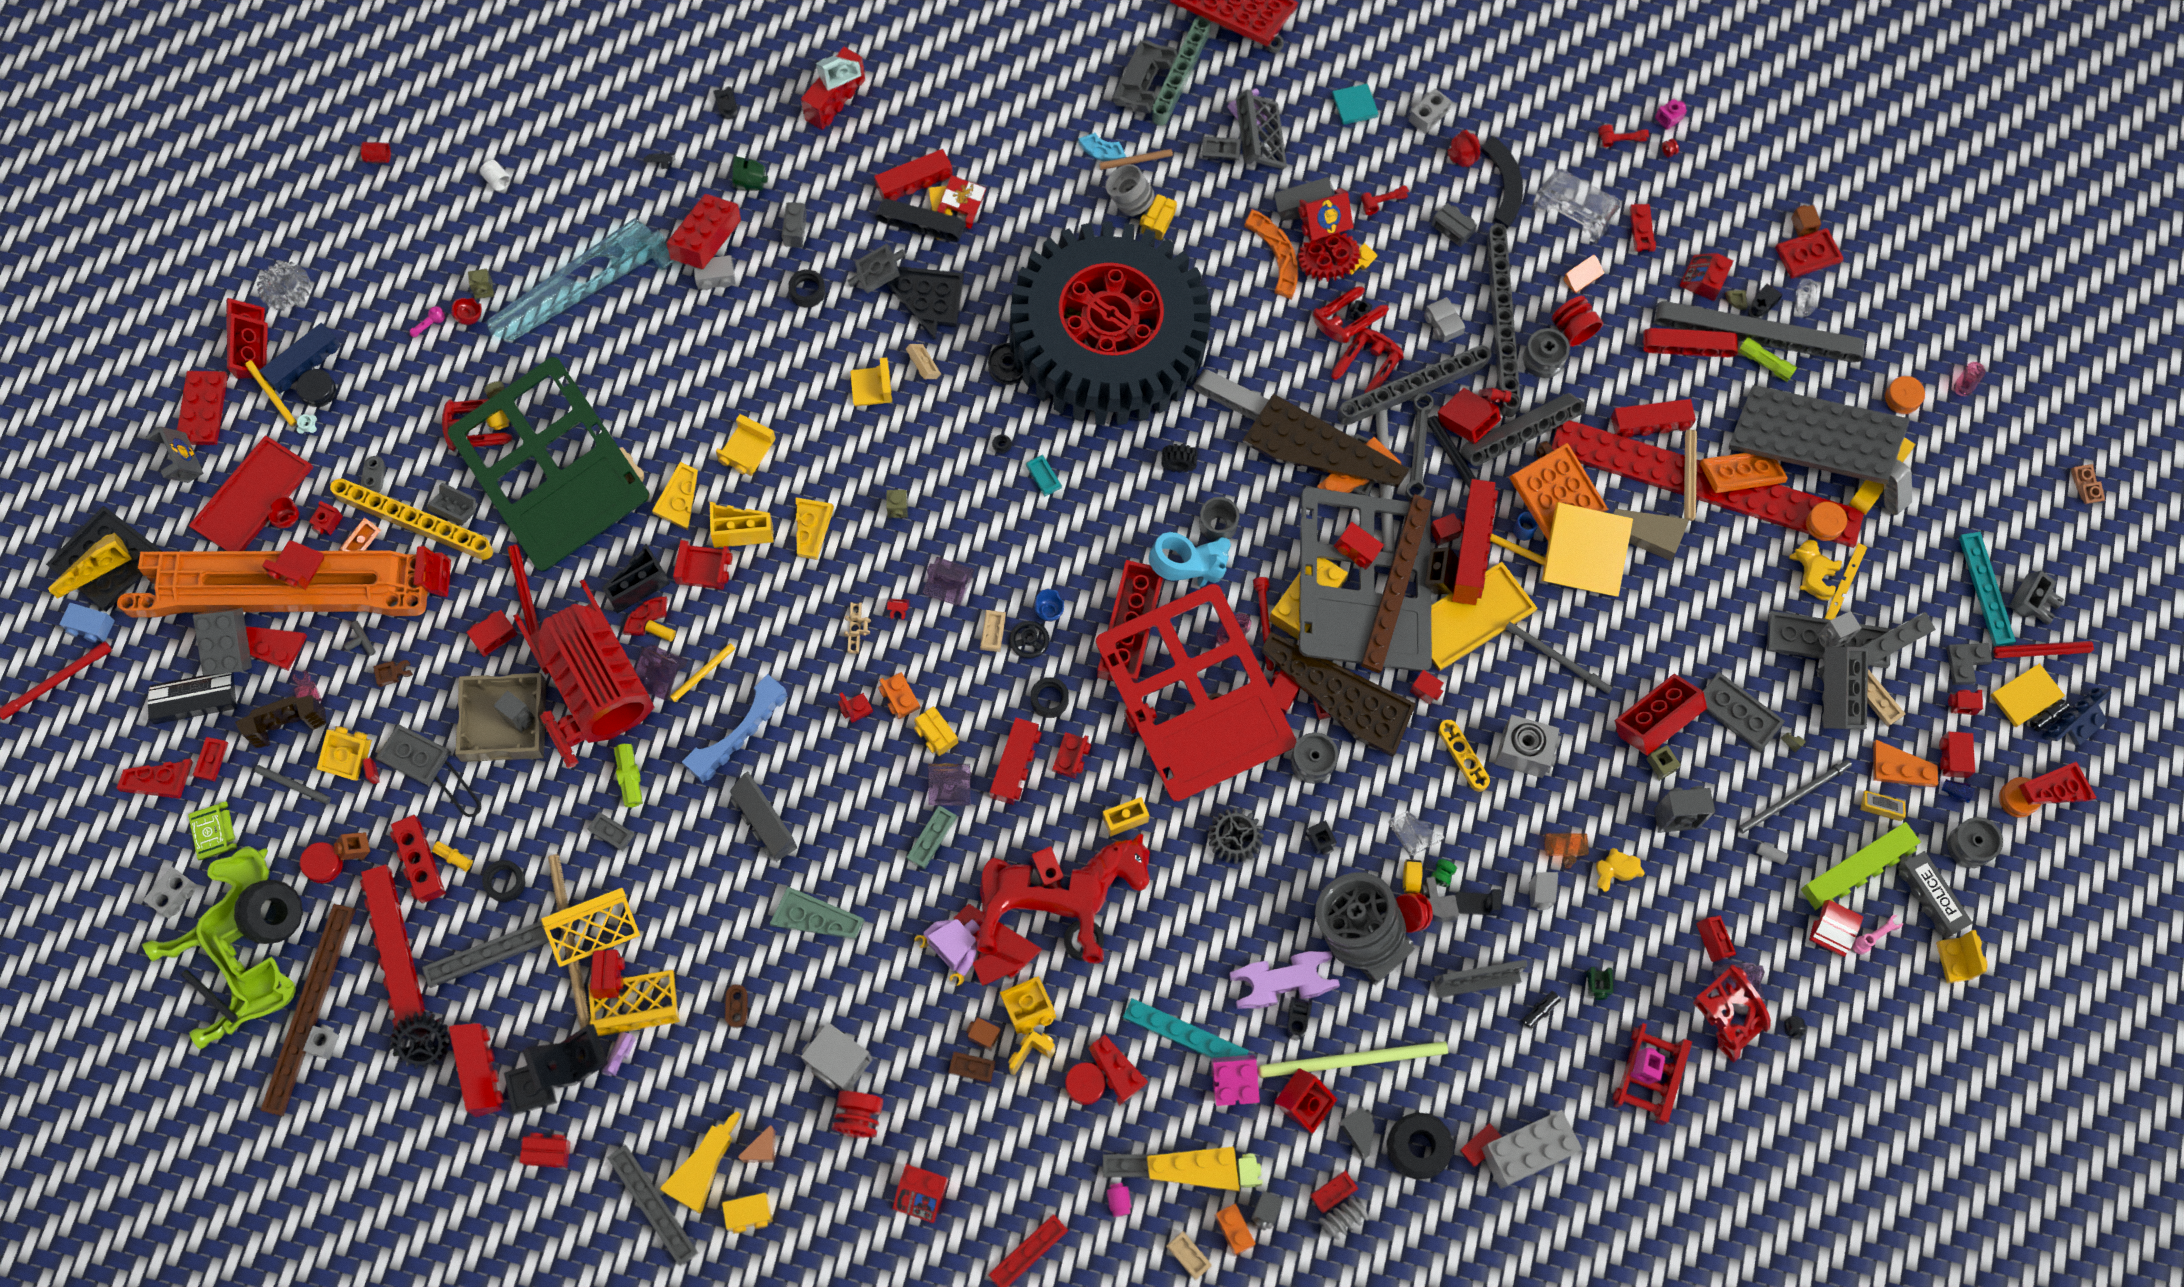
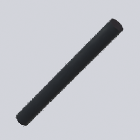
M189 970L182 972L181 976L231 1023L238 1020V1016Z

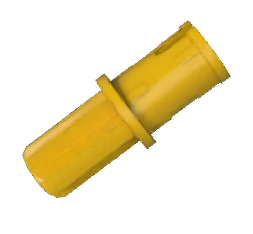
M440 841L433 845L432 851L446 859L448 864L452 863L465 872L472 866L473 860L460 854L458 849H452Z

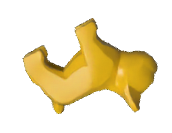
M1806 540L1799 549L1795 550V553L1789 556L1790 559L1800 561L1804 566L1802 585L1799 589L1805 590L1819 600L1829 601L1834 596L1836 587L1832 585L1827 586L1822 579L1825 575L1834 576L1835 572L1840 570L1842 561H1832L1826 556L1821 555L1817 542Z

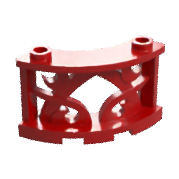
M1731 965L1707 989L1702 991L1693 1003L1711 1025H1716L1719 1030L1716 1033L1718 1048L1733 1063L1740 1057L1741 1050L1762 1030L1767 1032L1771 1026V1018L1764 1002L1747 980L1746 973L1735 965ZM1730 977L1735 982L1736 987L1733 989L1731 984L1726 983V991L1728 993L1726 994L1721 983ZM1714 989L1719 993V995L1708 997ZM1732 1003L1748 1006L1743 1026L1739 1024L1730 1025L1734 1015ZM1723 1009H1726L1725 1015L1722 1014Z

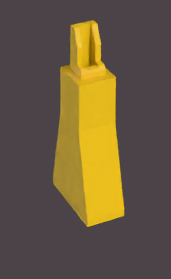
M736 1111L727 1119L724 1125L719 1124L717 1128L712 1125L698 1149L662 1185L660 1190L701 1214L719 1162L733 1141L730 1134L742 1115Z

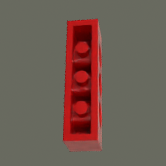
M414 814L392 823L393 831L390 832L393 842L398 844L399 850L396 852L401 862L404 861L406 868L403 869L406 879L411 881L412 887L410 892L412 897L418 899L423 904L445 895L446 892L420 820ZM413 837L414 841L410 845H406V841ZM416 856H420L419 862L412 864L413 859ZM427 874L426 880L419 882V878Z

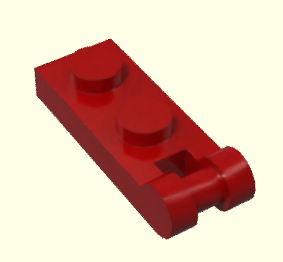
M1631 204L1629 209L1635 252H1642V250L1654 252L1656 242L1653 235L1650 204Z
M1485 388L1479 389L1478 396L1491 403H1500V400L1509 403L1511 391Z

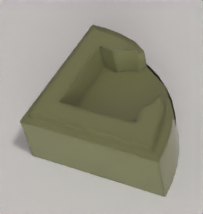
M1746 290L1726 291L1725 297L1733 307L1739 310L1747 309Z
M1789 732L1781 737L1794 752L1798 751L1806 743L1800 736L1794 737Z

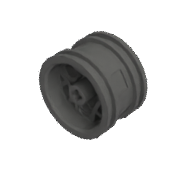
M1354 872L1334 879L1321 892L1316 903V922L1332 954L1341 963L1356 969H1369L1388 962L1397 954L1405 940V919L1397 905L1393 892L1384 880L1373 874Z

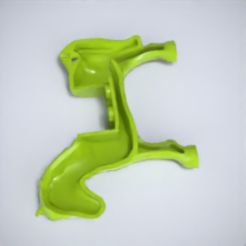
M246 846L235 852L231 857L212 862L208 868L207 875L214 881L226 882L232 885V888L223 900L211 907L199 919L196 927L187 934L168 942L162 943L151 940L142 944L144 951L152 962L160 959L162 956L176 958L187 949L200 946L218 965L225 976L231 990V1004L229 1008L238 1016V1020L231 1023L223 1016L208 1028H195L190 1031L189 1035L199 1050L205 1048L209 1042L220 1039L226 1032L232 1035L242 1022L281 1010L290 1003L296 989L293 981L279 972V968L272 957L246 971L243 964L234 957L237 953L231 945L232 942L244 936L238 930L234 920V906L240 893L249 885L268 880L270 871L265 860L268 853L266 848L257 851L253 847Z

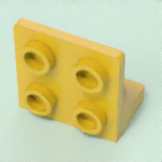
M887 357L880 358V366H877V368L850 371L854 406L892 403Z
M1971 930L1960 938L1936 942L1947 984L1973 980L1987 972L1988 963L1982 954V942L1976 930Z

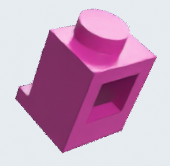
M1674 98L1666 105L1659 107L1655 119L1666 130H1669L1684 119L1687 112L1684 102L1677 101Z
M1653 1048L1637 1051L1634 1071L1631 1072L1630 1076L1646 1084L1660 1081L1665 1056L1657 1053V1050Z

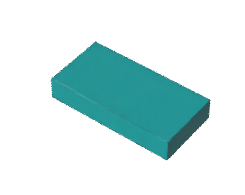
M1043 454L1026 463L1027 469L1044 497L1062 488L1061 483Z

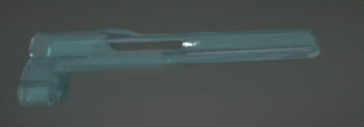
M634 218L488 319V330L494 336L515 340L650 259H653L662 271L676 261L670 259L667 241L661 232L657 230L653 233L643 223ZM594 257H607L612 262L610 267L585 284L565 277Z

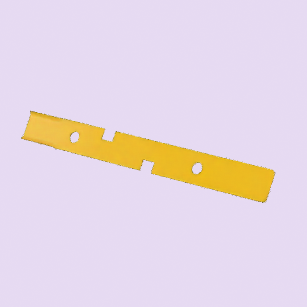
M1860 543L1857 544L1843 575L1847 578L1846 580H1841L1824 619L1832 620L1836 618L1844 600L1842 594H1847L1867 546Z

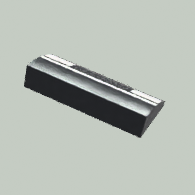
M234 672L202 675L150 685L148 720L154 725L237 709Z

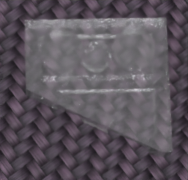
M1408 811L1388 821L1409 857L1444 839L1442 834H1436L1428 828L1429 825L1419 821L1416 816Z

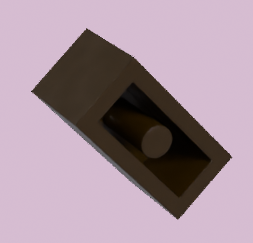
M1449 547L1432 548L1430 550L1425 585L1435 595L1453 594L1458 557Z

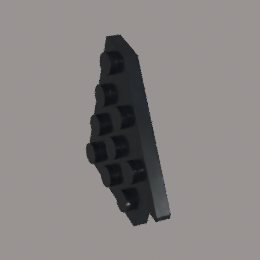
M897 266L900 276L887 282L886 285L932 339H936L938 325L957 327L964 273Z

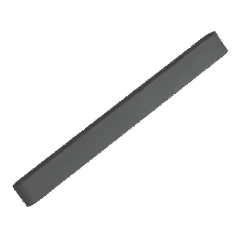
M1497 223L1490 227L1486 240L1498 390L1511 391L1510 402L1506 403L1500 400L1499 406L1503 416L1513 417L1517 413L1521 399L1507 230L1504 225Z
M1662 301L1657 304L1655 323L1662 327L1679 330L1731 332L1737 335V341L1744 342L1749 337L1763 346L1854 363L1863 360L1865 341L1862 338L1668 301Z

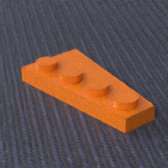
M1375 437L1365 444L1401 464V461ZM1332 473L1317 488L1349 493L1354 488L1369 483V480Z

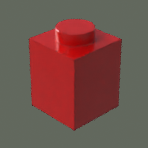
M1453 513L1433 521L1430 529L1439 546L1460 538L1463 525L1461 520L1457 519Z
M1423 670L1412 685L1410 692L1431 705L1433 700L1438 701L1444 691L1441 688L1444 682Z

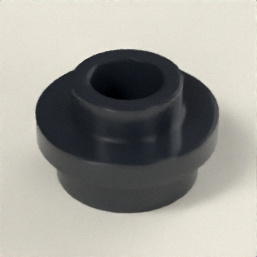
M1004 434L997 435L992 441V447L998 453H1006L1011 449V439ZM1005 443V446L1001 447L999 444Z

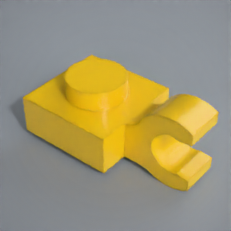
M1366 243L1359 248V264L1355 265V270L1350 269V275L1359 267L1365 270L1377 258L1378 255Z

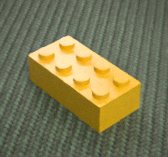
M1317 558V583L1322 586L1341 588L1346 582L1348 572L1327 559ZM1306 566V575L1311 576V567ZM1300 572L1274 607L1269 618V622L1299 640ZM1305 623V633H1310L1311 624Z

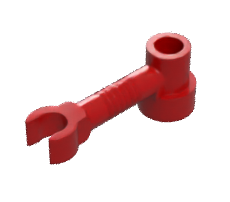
M1602 125L1598 128L1603 147L1612 146L1614 144L1613 141L1635 140L1645 142L1647 137H1649L1648 130L1615 134L1612 125Z
M1404 185L1392 192L1374 197L1369 192L1364 193L1361 196L1363 210L1366 215H1373L1379 211L1377 203L1395 198L1405 199L1408 197L1407 192L1409 190Z

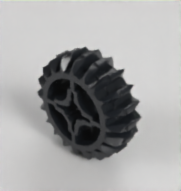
M415 1011L413 1017L407 1014L405 1021L400 1019L397 1023L398 1026L393 1027V1033L390 1035V1040L392 1041L390 1048L394 1049V1056H399V1063L406 1061L407 1067L412 1063L415 1069L419 1065L426 1069L428 1063L434 1066L436 1060L441 1061L443 1055L447 1054V1047L450 1046L451 1042L449 1040L450 1032L447 1031V1024L441 1025V1018L434 1020V1013L427 1017L425 1011L422 1013V1016H419ZM433 1033L436 1035L438 1039V1044L436 1046L432 1044L433 1041L431 1040V1035ZM404 1034L408 1036L410 1041L408 1047H406L402 1039Z

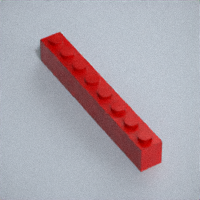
M385 864L361 872L362 879L360 880V885L363 892L366 891L367 899L364 902L366 909L371 913L372 918L369 919L372 931L375 930L376 938H374V944L381 955V958H378V962L386 978H383L385 989L389 990L390 993L388 1004L390 1009L394 1010L395 1018L392 1019L393 1025L398 1026V1021L400 1019L405 1021L407 1014L413 1017V1013L416 1011L419 1016H422L425 1007L393 873Z

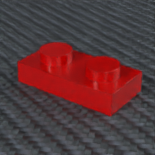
M206 737L193 776L215 782L229 743L224 740Z

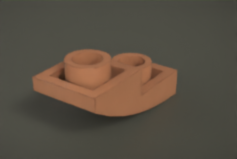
M2093 464L2071 468L2074 483L2085 504L2105 501L2101 481L2097 482Z

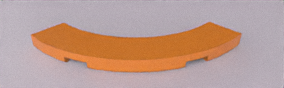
M1252 209L1244 227L1259 235L1272 249L1279 271L1278 283L1274 293L1292 300L1298 280V262L1293 246L1283 230L1272 223L1271 219Z

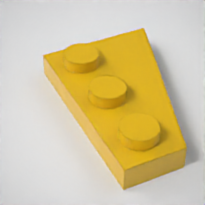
M680 462L653 508L652 513L688 531L698 470Z
M796 498L797 554L799 557L818 560L834 506L832 503Z

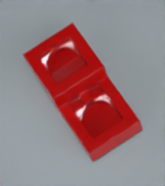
M1489 1123L1459 1151L1475 1167L1485 1158L1481 1148L1502 1136Z

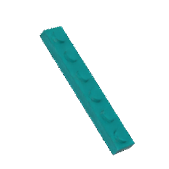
M1981 532L1962 534L1959 540L1993 647L2014 644L2016 640Z
M1131 998L1123 1016L1124 1020L1209 1058L1246 1056L1249 1052L1247 1049Z

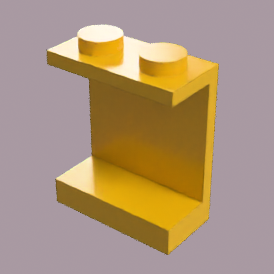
M739 414L736 419L737 429L724 449L720 450L717 448L715 452L721 464L734 467L740 474L745 475L746 473L752 476L776 438L773 430Z

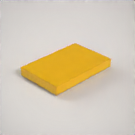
M2039 663L1993 692L1990 696L2016 728L2065 697V694Z

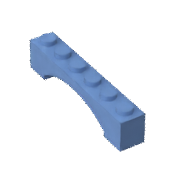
M769 674L754 687L756 693L754 702L741 724L731 734L716 744L703 749L696 747L682 761L684 767L700 782L704 783L706 780H710L715 775V770L720 765L726 764L730 759V755L743 746L744 740L749 735H754L759 728L758 726L772 716V711L777 706H782L788 696L786 689Z

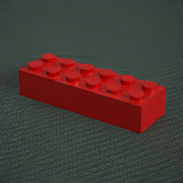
M1471 480L1452 602L1476 605L1477 598H1482L1485 572L1488 564L1487 558L1490 550V538L1493 530L1492 524L1496 509L1495 503L1498 496V490H1495L1496 482Z
M1126 560L1108 630L1157 608L1164 578L1159 576L1152 569L1151 565ZM1151 628L1115 644L1134 683H1138ZM1114 654L1108 656L1112 666L1119 664ZM1101 656L1097 678L1113 681Z

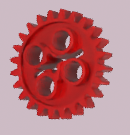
M1340 232L1313 241L1309 239V243L1304 242V247H1300V253H1298L1302 272L1305 271L1306 276L1311 275L1312 279L1318 277L1319 281L1326 278L1327 282L1330 278L1336 281L1337 276L1344 278V273L1350 275V269L1355 270V265L1359 264L1360 249L1357 241H1353L1352 236L1347 238V233L1340 235Z

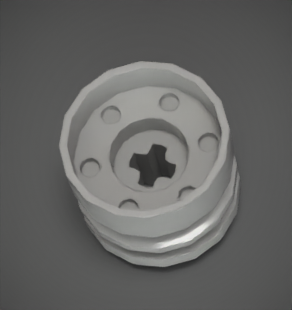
M1127 164L1117 168L1106 181L1108 194L1116 203L1121 213L1126 216H1134L1144 212L1154 200V190L1139 167Z

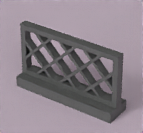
M1246 89L1236 98L1244 163L1251 165L1253 162H1258L1285 169L1287 163L1278 102L1253 96V91ZM1254 103L1260 108L1259 110L1255 108ZM1266 106L1272 107L1273 115L1266 108ZM1260 111H1262L1266 115V117L1268 118L1267 121L1259 113ZM1256 118H1257V119L1259 120V122L1262 124L1261 126H1259V125L1257 124ZM1269 121H1271L1272 124L1275 126V131L1268 124ZM1263 127L1270 133L1269 137L1262 130ZM1259 135L1264 140L1263 143L1259 140ZM1271 137L1275 139L1277 146L1271 141ZM1265 143L1273 150L1271 153L1264 146ZM1261 151L1265 154L1266 158L1260 157ZM1274 153L1278 156L1280 162L1274 158Z
M1525 959L1434 976L1433 980L1437 997L1439 999L1520 984L1522 982L1520 974L1528 966Z

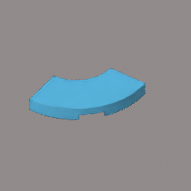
M1096 133L1078 138L1081 148L1095 159L1110 161L1126 158L1120 142H1106L1100 139Z

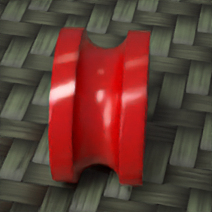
M1674 139L1662 143V150L1666 157L1669 158L1679 153L1678 144Z

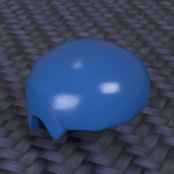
M1042 590L1035 599V612L1042 620L1055 621L1064 612V600L1059 597L1056 590Z

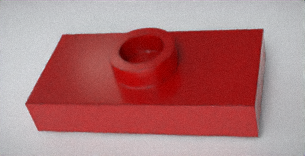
M1345 1170L1312 1193L1310 1198L1319 1211L1324 1214L1358 1190V1187Z

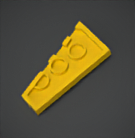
M1234 1147L1147 1156L1150 1180L1240 1191Z

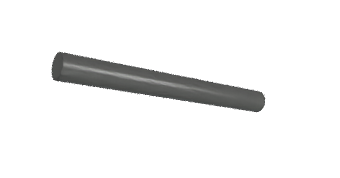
M257 765L255 768V773L326 805L331 801V797L263 766Z

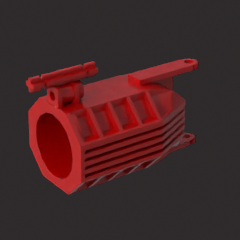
M584 579L580 583L591 604L587 606L572 604L570 607L544 619L539 631L529 635L518 613L513 615L545 675L550 673L572 714L564 716L558 723L554 721L555 717L551 710L545 711L540 715L562 758H565L563 761L567 768H573L576 766L575 764L579 763L575 754H572L571 747L584 740L592 743L613 739L639 725L655 708Z

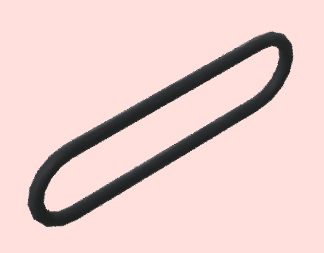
M445 761V763L449 766L452 772L456 775V777L460 780L463 786L467 789V791L477 802L478 810L473 814H467L456 801V799L452 796V794L448 791L445 785L441 782L437 775L435 779L441 785L444 791L448 794L451 800L455 803L458 809L462 812V814H464L467 817H474L478 815V813L481 810V803L479 799L471 791V789L460 777V775L453 768V766L448 761Z

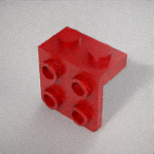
M290 540L275 563L266 559L262 567L267 571L266 575L274 580L280 579L293 588L297 586L306 590L323 562L324 555L321 552Z

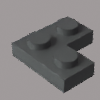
M1989 643L1954 644L1946 647L1953 685L1974 684L1976 678L1973 665H1989L1992 663Z

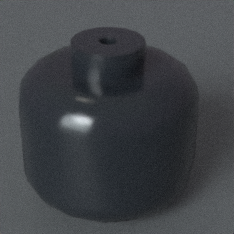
M1792 1016L1784 1021L1787 1036H1793V1039H1800L1806 1034L1807 1029L1803 1018Z

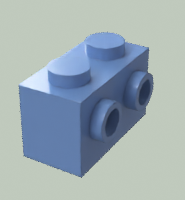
M69 603L59 625L65 629V633L77 637L81 635L84 636V639L91 642H96V640L104 642L115 620L107 613Z

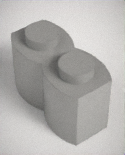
M1447 297L1426 306L1424 317L1428 324L1431 323L1434 327L1433 331L1437 339L1440 338L1444 343L1464 334V323Z

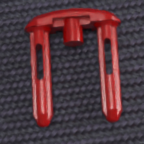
M1362 286L1351 289L1323 308H1315L1313 319L1324 334L1340 343H1348L1351 336L1385 316L1389 311V307L1387 305H1380L1345 328L1341 327L1343 322L1338 315L1328 320L1327 317L1363 295L1365 290Z
M1364 328L1357 333L1353 342L1332 370L1331 375L1334 380L1341 378L1364 344L1372 342L1373 346L1370 352L1373 355L1380 356L1382 351L1385 350L1389 356L1364 393L1381 387L1399 360L1402 361L1404 359L1402 349L1393 340L1369 328ZM1356 345H1358V346L1356 347V349L1354 350V352L1351 354V356L1348 357V355L1351 353V351L1353 350V348H1354ZM1390 364L1385 374L1381 377V374L1383 373L1385 368Z
M450 399L445 403L442 414V428L445 441L451 451L455 452L457 448L448 436V429L460 420L454 419V414L472 412L489 399L453 402ZM505 432L467 436L473 447L502 445L512 441V435Z

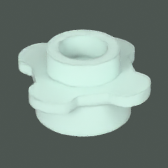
M307 414L299 416L297 418V432L300 434L304 432L314 433L317 429L315 427L316 416Z

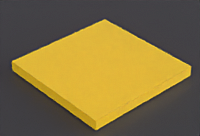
M1559 502L1556 503L1541 581L1619 597L1633 518Z

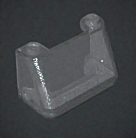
M1556 169L1536 194L1531 209L1538 213L1544 208L1549 213L1554 209L1584 225L1582 231L1586 232L1588 230L1591 235L1589 240L1597 244L1617 214L1620 202L1617 197L1609 195L1577 178L1567 170Z

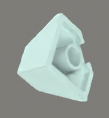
M831 56L816 63L818 75L828 91L861 76L860 65L855 61Z

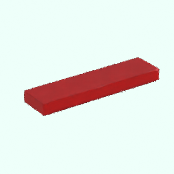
M1053 1214L995 1267L988 1276L998 1287H1009L1068 1232V1229Z

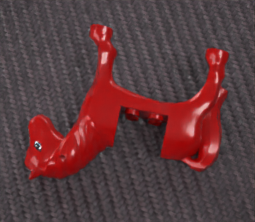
M1138 834L1133 840L1115 841L1111 845L1103 847L1081 870L1073 869L1069 890L1062 888L1048 889L1041 886L1030 887L1033 871L1032 865H1010L997 858L989 860L984 866L981 878L982 913L976 920V923L980 925V938L977 941V950L984 954H994L997 952L998 943L994 937L996 924L1000 917L1008 910H1039L1078 918L1080 931L1077 936V942L1084 949L1082 958L1089 963H1101L1104 960V950L1095 942L1094 919L1106 900L1108 887L1116 876L1125 879L1130 887L1137 891L1144 890L1150 884L1147 870L1150 851L1142 843L1144 835Z

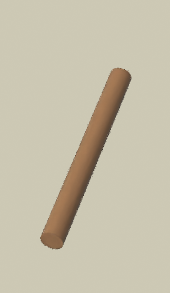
M1172 149L1100 162L1099 167L1100 170L1127 164L1171 157L1173 152Z

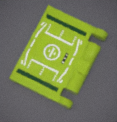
M220 802L217 805L188 814L196 855L199 861L237 849V844L228 845L227 843L235 840L229 810L220 811V809L228 807L227 802Z

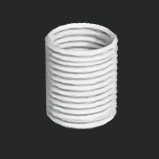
M495 160L487 161L482 165L480 174L494 190L499 191L508 186L510 176Z

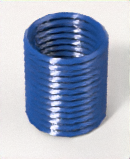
M1530 512L1521 513L1513 527V533L1519 540L1526 541L1531 539L1538 527ZM1520 523H1527L1532 529H1524Z

